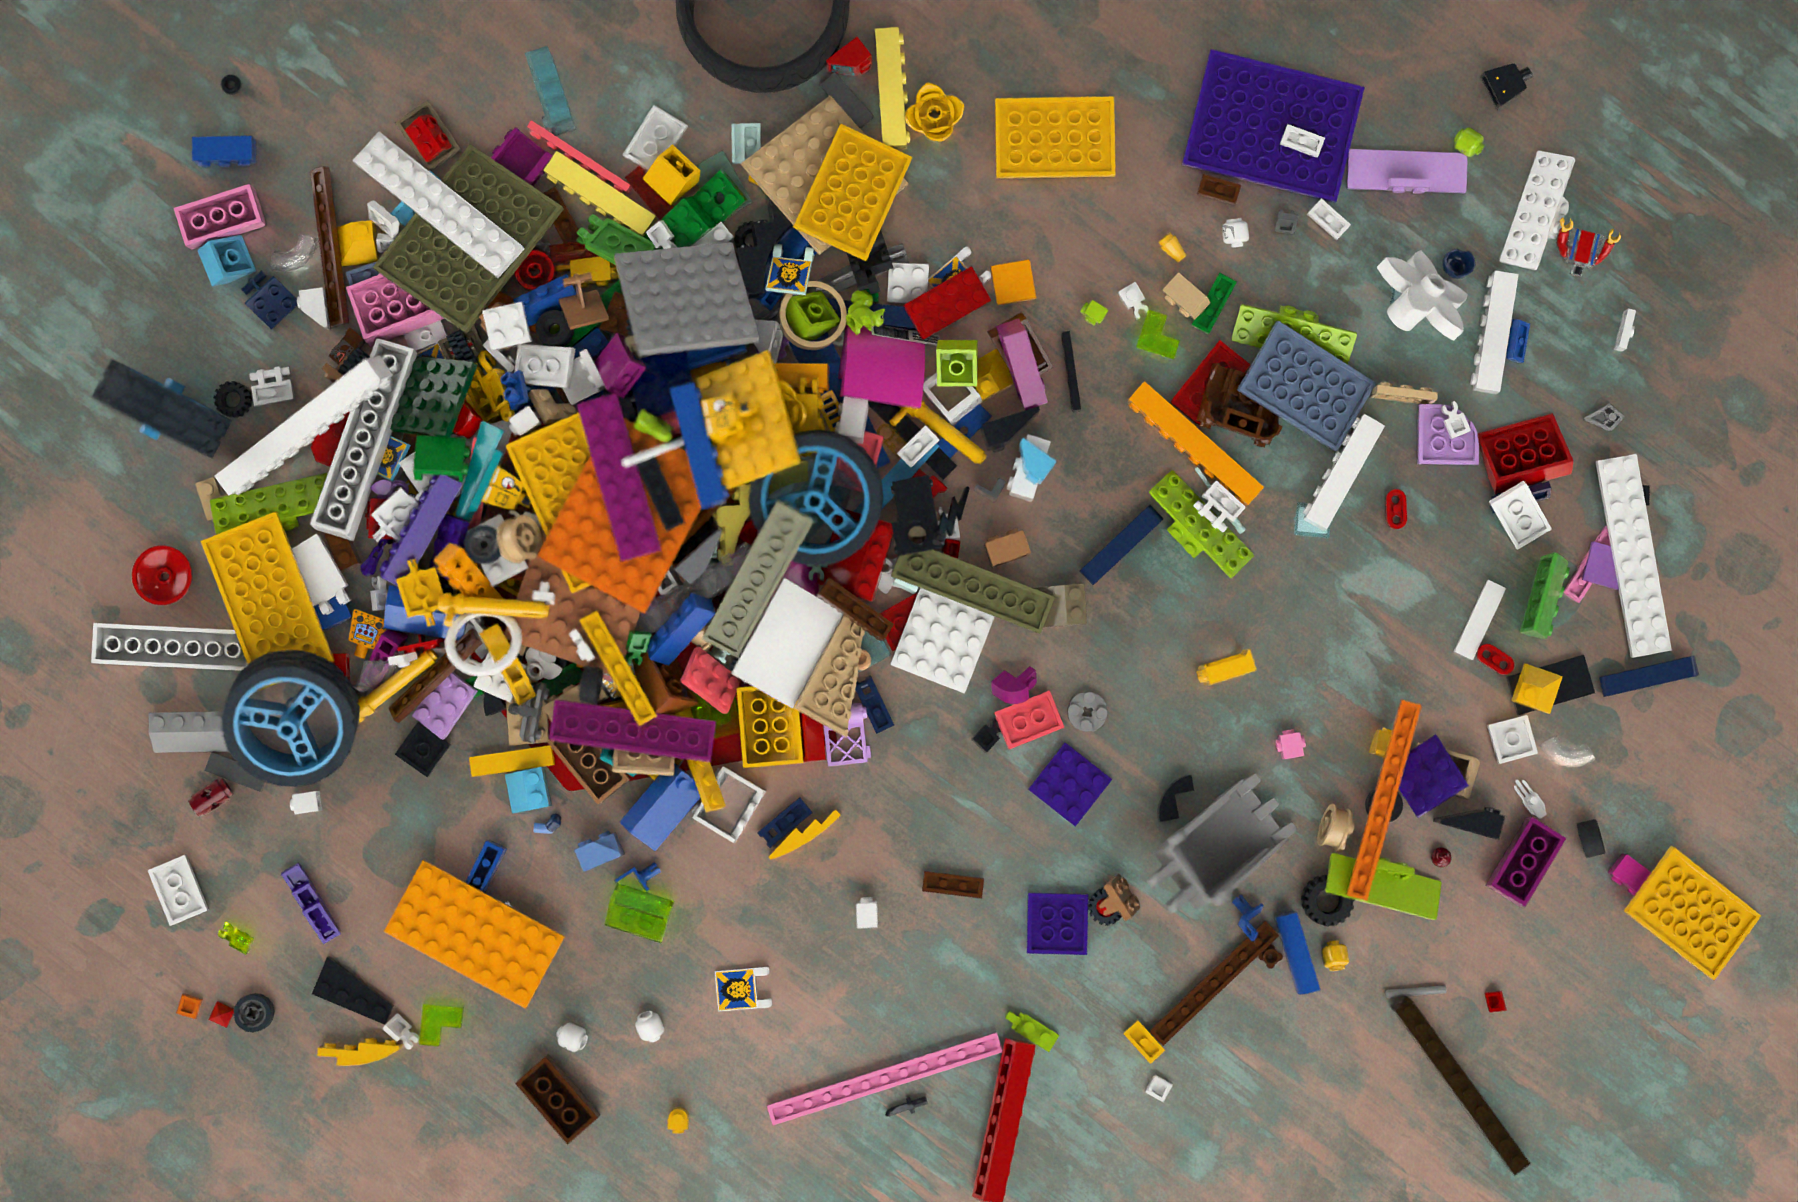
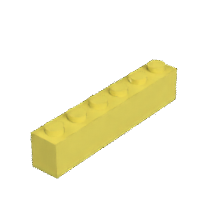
M899 27L876 28L875 39L882 141L894 149H907V143H910V131H906L905 123L907 122L905 121L906 111H904V104H908L907 92H903V84H906V72H902L901 65L905 64L904 52L900 53V45H904L903 33H899Z
M558 151L555 152L543 170L547 175L546 179L550 182L562 184V189L570 195H573V193L580 196L579 200L587 206L592 204L597 207L595 211L602 216L609 215L613 218V221L626 226L642 237L657 221L656 215Z

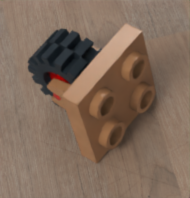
M356 348L336 368L326 363L322 367V370L326 372L324 376L332 383H335L365 359L370 358V356L362 349Z
M1120 874L1114 876L1104 887L1098 889L1088 902L1090 904L1088 910H1091L1090 916L1095 917L1093 919L1095 922L1099 920L1101 925L1103 923L1105 925L1112 923L1113 925L1121 917L1126 921L1132 918L1141 908L1139 906V899L1135 894L1132 895L1127 880L1121 877Z

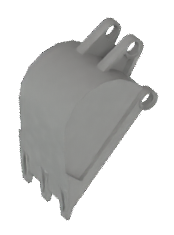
M1256 773L1245 780L1241 779L1212 800L1213 803L1174 833L1154 851L1153 854L1162 866L1146 881L1154 889L1158 883L1171 876L1180 888V891L1165 904V907L1171 914L1188 901L1195 909L1210 902H1213L1215 906L1222 904L1231 896L1229 893L1283 846L1289 840L1288 838L1297 830L1293 822L1280 828L1272 818L1270 813L1279 806L1275 798L1262 804L1254 794L1252 789L1261 781Z

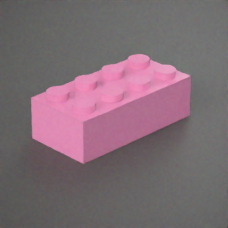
M250 184L174 208L185 246L191 250L202 247L210 240L232 237L267 226L256 190Z

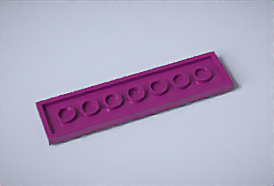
M617 394L577 404L621 561L661 551L636 463L627 467L622 464L623 459L633 456L634 452Z
M555 700L549 741L710 762L716 721L656 713L657 717L638 726L628 709Z

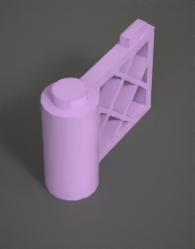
M853 703L851 705L852 712L847 730L860 727L861 735L856 741L849 736L847 737L853 742V745L847 752L838 746L844 736H841L834 743L829 739L828 730L832 729L824 725L828 766L868 762L867 758H871L870 745L866 746L863 718H867L866 706L863 707L862 703ZM855 745L862 749L863 758L854 759L849 755ZM835 748L844 753L840 760L831 761V753Z

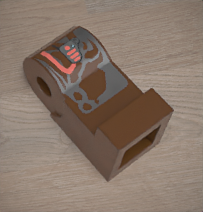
M349 327L345 332V336L332 349L329 357L339 365L346 356L351 355L352 351H355L356 348L361 349L366 342L363 337Z

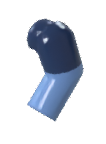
M552 814L550 816L551 819L545 824L534 823V833L552 834L560 827L561 816Z

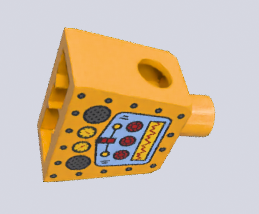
M354 609L348 641L357 644L353 655L365 659L368 649H375L381 634L387 630L384 629L383 618Z

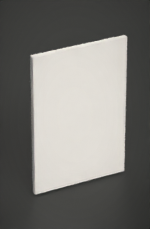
M783 578L731 674L777 699L778 702L793 708L843 614L837 612V609L832 608L830 604L825 603L798 585Z

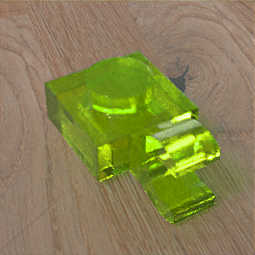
M225 922L223 929L227 930V932L220 929L218 937L229 941V946L246 955L251 949L254 938L237 928L234 931L233 926Z

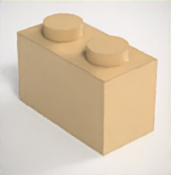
M1179 272L1163 289L1166 295L1164 299L1172 306L1176 304L1180 307L1178 311L1186 318L1190 316L1195 320L1211 303L1205 294Z

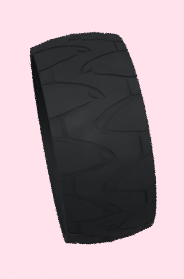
M676 0V16L679 30L687 48L696 61L710 75L733 88L755 93H770L796 87L817 75L826 66V60L837 52L843 40L848 23L850 1L833 0L827 26L815 44L799 57L772 67L744 66L734 63L714 51L701 37L694 24L695 0Z

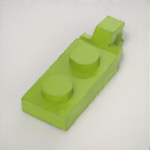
M1009 1010L1005 1016L1007 1020L1013 1023L1011 1028L1047 1052H1050L1060 1036L1026 1013L1020 1012L1019 1015H1016Z

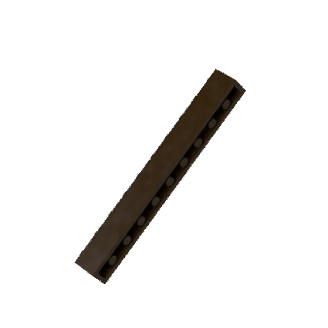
M1405 997L1391 1008L1394 1014L1508 1171L1515 1176L1531 1164L1412 999Z

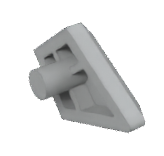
M1608 404L1586 416L1583 420L1611 432L1624 416L1611 404Z

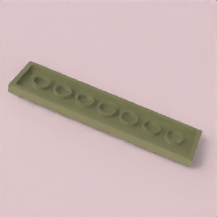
M777 500L704 633L703 640L738 658L812 525L814 518Z
M936 550L898 556L891 577L1039 634L1042 632L1055 596Z

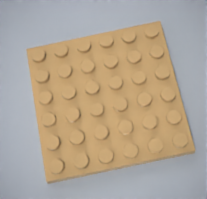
M831 95L742 162V167L793 226L840 123L866 135ZM904 178L896 195L909 184ZM799 231L819 255L832 246Z

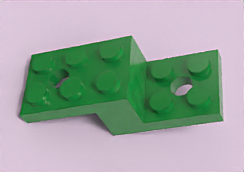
M722 169L693 196L684 197L661 220H664L674 235V244L677 248L689 247L720 222L724 223L748 199ZM719 192H721L725 198L722 204L719 203L716 199V196ZM647 234L643 236L644 238L651 241Z

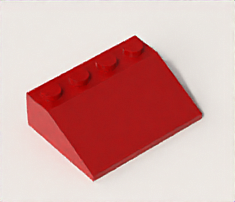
M1553 413L1477 433L1487 476L1495 494L1503 493L1522 481L1529 486L1572 474L1574 460Z
M845 509L859 523L863 514ZM838 514L836 523H842L844 519ZM878 519L873 533L863 547L841 561L827 564V567H822L825 575L824 581L820 580L819 574L816 584L823 586L826 580L831 578L854 596L871 602L874 601L894 537L892 523ZM833 530L829 542L839 540L841 537Z

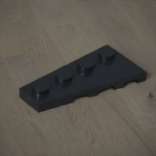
M329 956L326 958L312 995L386 1025L394 1005L366 986L360 979L350 974L348 970L341 967Z

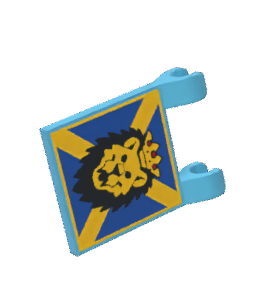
M390 436L377 474L394 481L400 468L399 462L405 458L411 445Z

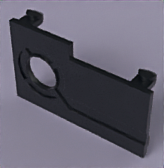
M929 475L893 481L890 487L892 494L895 496L899 521L891 522L896 545L894 546L895 554L902 556L942 548L945 545L944 541L938 546L932 542L934 533L938 530L931 487H933L932 479H929ZM916 526L922 527L926 532V539L920 544L912 543L908 537L909 531Z

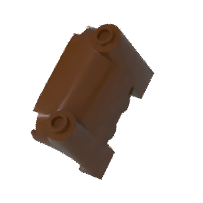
M1212 363L1196 420L1200 422L1199 426L1211 429V426L1216 425L1217 427L1251 438L1256 446L1265 448V445H1270L1273 437L1279 435L1282 426L1278 423L1279 416L1237 391L1246 373L1219 366L1218 363Z

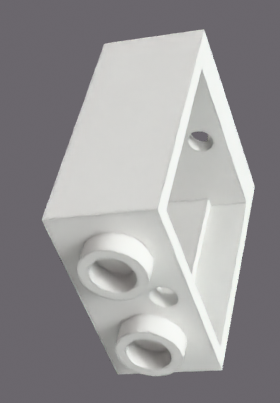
M937 372L933 376L930 375L924 379L923 393L952 426L983 402L981 396L973 387L964 386L970 392V395L948 412L930 391L937 384Z

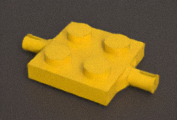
M412 559L414 567L411 560L407 561L411 573L396 579L407 617L424 615L427 627L431 626L429 618L432 625L436 624L432 613L438 609L439 595L444 594L436 568L419 570L416 559Z

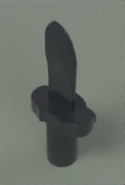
M926 1096L912 1101L910 1097H907V1103L891 1107L886 1111L885 1115L889 1117L906 1110H910V1113L913 1114L915 1113L914 1108L928 1104Z

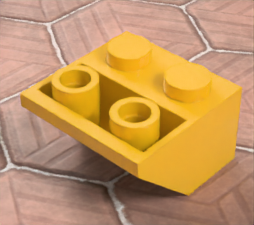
M672 144L656 158L644 175L643 180L667 203L672 205L699 182L701 170Z

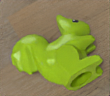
M865 290L855 291L851 295V302L853 304L848 309L846 324L856 335L860 333V328L863 325L869 331L872 330L873 326L881 327L885 309L873 312L870 309L873 304L872 295Z
M642 408L633 427L663 442L671 439L672 434L670 430H674V427L664 420H660L655 415L646 412L644 408Z

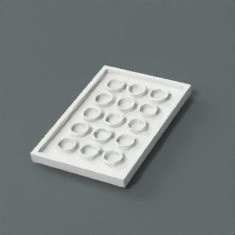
M919 588L890 665L965 694L995 616Z

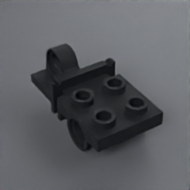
M881 229L866 261L847 253L859 291L869 288L871 294L880 292L875 274L893 269Z

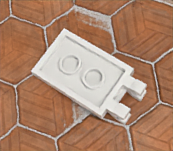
M319 534L313 535L292 548L313 606L319 604L323 615H329L334 611L328 601L336 596L339 604L345 605L351 601L344 590L349 585Z

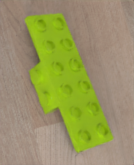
M1241 304L1231 337L1232 341L1261 348L1275 322L1280 321L1348 365L1357 332L1319 323V315L1310 310L1300 311L1293 306L1287 305L1285 307L1280 306L1277 313Z
M1171 470L1149 491V494L1175 520L1167 531L1193 558L1204 550L1230 578H1233L1254 557V554L1229 528L1222 533L1218 528L1215 529L1205 516L1202 517L1198 514V510L1193 505L1198 500L1203 505L1205 503L1174 470Z
M328 473L253 489L239 495L232 494L211 499L210 506L216 535L273 512H278L285 531L300 527L297 517L315 512Z
M1337 853L1331 854L1326 885L1327 893L1430 920L1437 919L1441 881L1414 874L1415 868L1408 867L1406 863L1389 862L1388 858L1379 857L1366 901L1346 895L1356 858Z

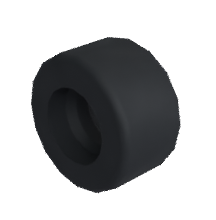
M1592 819L1577 823L1585 857L1590 858L1605 854V847L1597 820Z

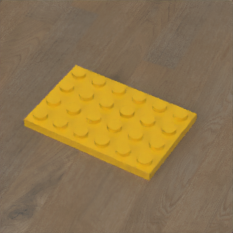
M1114 96L995 98L996 178L1115 177Z
M840 123L793 228L866 261L913 157Z
M769 350L695 378L697 388L701 392V400L734 396L739 400L740 404L749 402L752 407V414L743 416L745 425L743 429L717 442L711 438L712 446H715L718 456L716 458L717 465H720L723 477H721L722 484L726 486L727 490L801 462L774 362Z
M1670 846L1624 910L1626 914L1712 980L1717 978L1761 917L1760 914L1672 846Z

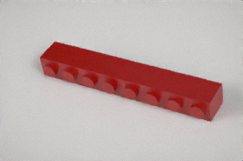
M1005 1038L972 1197L983 1202H1003L1006 1194V1185L1010 1175V1166L1019 1132V1123L1023 1114L1024 1099L1027 1094L1028 1080L1035 1056L1036 1045L1024 1040Z

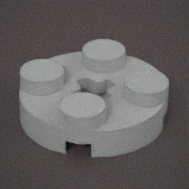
M1084 692L1072 698L1068 707V719L1076 729L1084 732L1095 731L1105 723L1108 711L1102 697L1092 692ZM1085 706L1093 709L1091 717H1084L1082 715Z

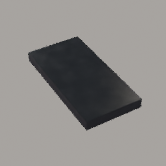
M1584 655L1539 667L1540 669L1563 676L1553 705L1595 693ZM1521 673L1506 677L1512 697ZM1514 702L1517 715L1535 711L1533 708Z

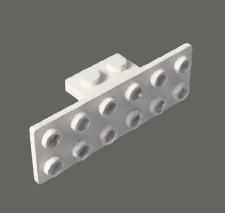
M1544 151L1537 152L1500 258L1501 263L1532 270L1538 269L1548 238L1556 240L1559 229L1562 228L1560 219L1564 218V215L1569 210V202L1563 197L1575 162L1574 157Z

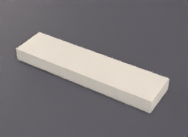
M1490 580L1486 581L1454 649L1455 653L1469 660L1474 659L1506 590L1505 587Z

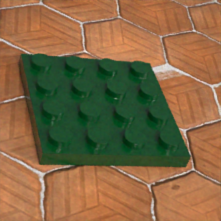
M417 356L413 363L410 377L406 381L403 396L399 400L397 412L392 418L390 429L394 432L450 438L478 365L471 361Z

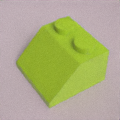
M822 291L792 296L787 303L786 320L796 336L803 340H816L840 324V318Z
M938 340L936 348L937 386L977 387L978 340Z

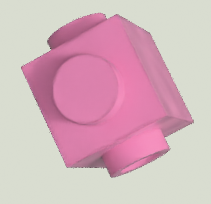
M1294 729L1282 731L1283 735H1278V740H1275L1277 752H1281L1282 759L1304 756L1303 748L1306 747L1304 736H1301L1300 732H1294Z

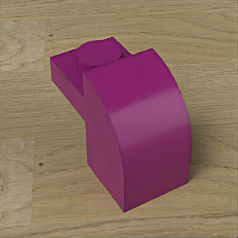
M1029 666L1017 678L1004 670L991 682L992 694L1009 704L1025 702L1029 699V689H1032L1037 683L1036 670Z

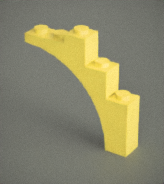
M800 459L801 462L774 472L769 487V495L793 483L808 481V461ZM751 482L734 487L736 491L731 495L734 503L722 504L713 514L723 531L719 539L720 549L717 551V557L720 563L725 566H734L738 536L746 519L751 514L749 505Z

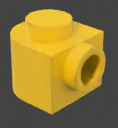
M676 1107L668 1116V1129H672V1133H684V1130L689 1128V1113L682 1107Z

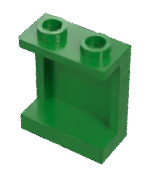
M417 435L413 464L414 480L422 481L423 474L458 476L459 482H463L464 475H468V463H465L466 458H470V446L466 445V438Z

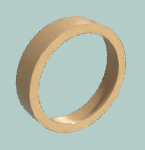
M808 281L807 287L824 289L837 300L841 310V320L836 332L829 338L818 342L806 341L796 336L789 328L786 320V306L793 295L790 293L785 295L780 304L778 320L784 336L792 344L806 350H819L831 345L840 336L846 324L847 311L842 297L834 288L822 282Z

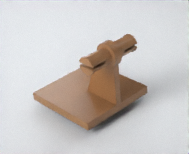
M590 272L581 275L576 273L573 277L562 279L564 287L574 284L576 286V295L559 299V304L570 330L609 320L598 291L593 290L582 293L581 283L592 281Z

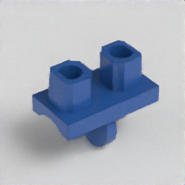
M518 370L514 374L506 372L500 377L501 383L506 385L504 399L509 401L510 409L515 411L520 404L529 401L528 394L531 388L526 386L522 371Z

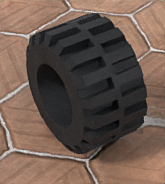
M1328 875L1317 876L1314 880H1310L1307 883V887L1303 889L1304 894L1301 895V900H1303L1302 908H1304L1305 914L1312 921L1324 926H1337L1338 923H1343L1347 917H1350V912L1354 909L1353 902L1355 900L1338 895L1339 902L1333 911H1321L1317 905V897L1322 890L1326 889Z

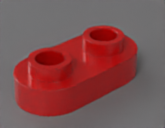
M1399 489L1389 491L1385 497L1386 523L1392 529H1400L1407 523L1406 495ZM1393 496L1398 498L1397 503L1392 502ZM1394 516L1399 518L1398 523L1393 522Z
M1491 644L1481 645L1476 652L1479 662L1500 675H1507L1514 669V660ZM1485 650L1489 652L1488 658L1483 656ZM1502 661L1506 663V667L1504 669L1500 667V663Z

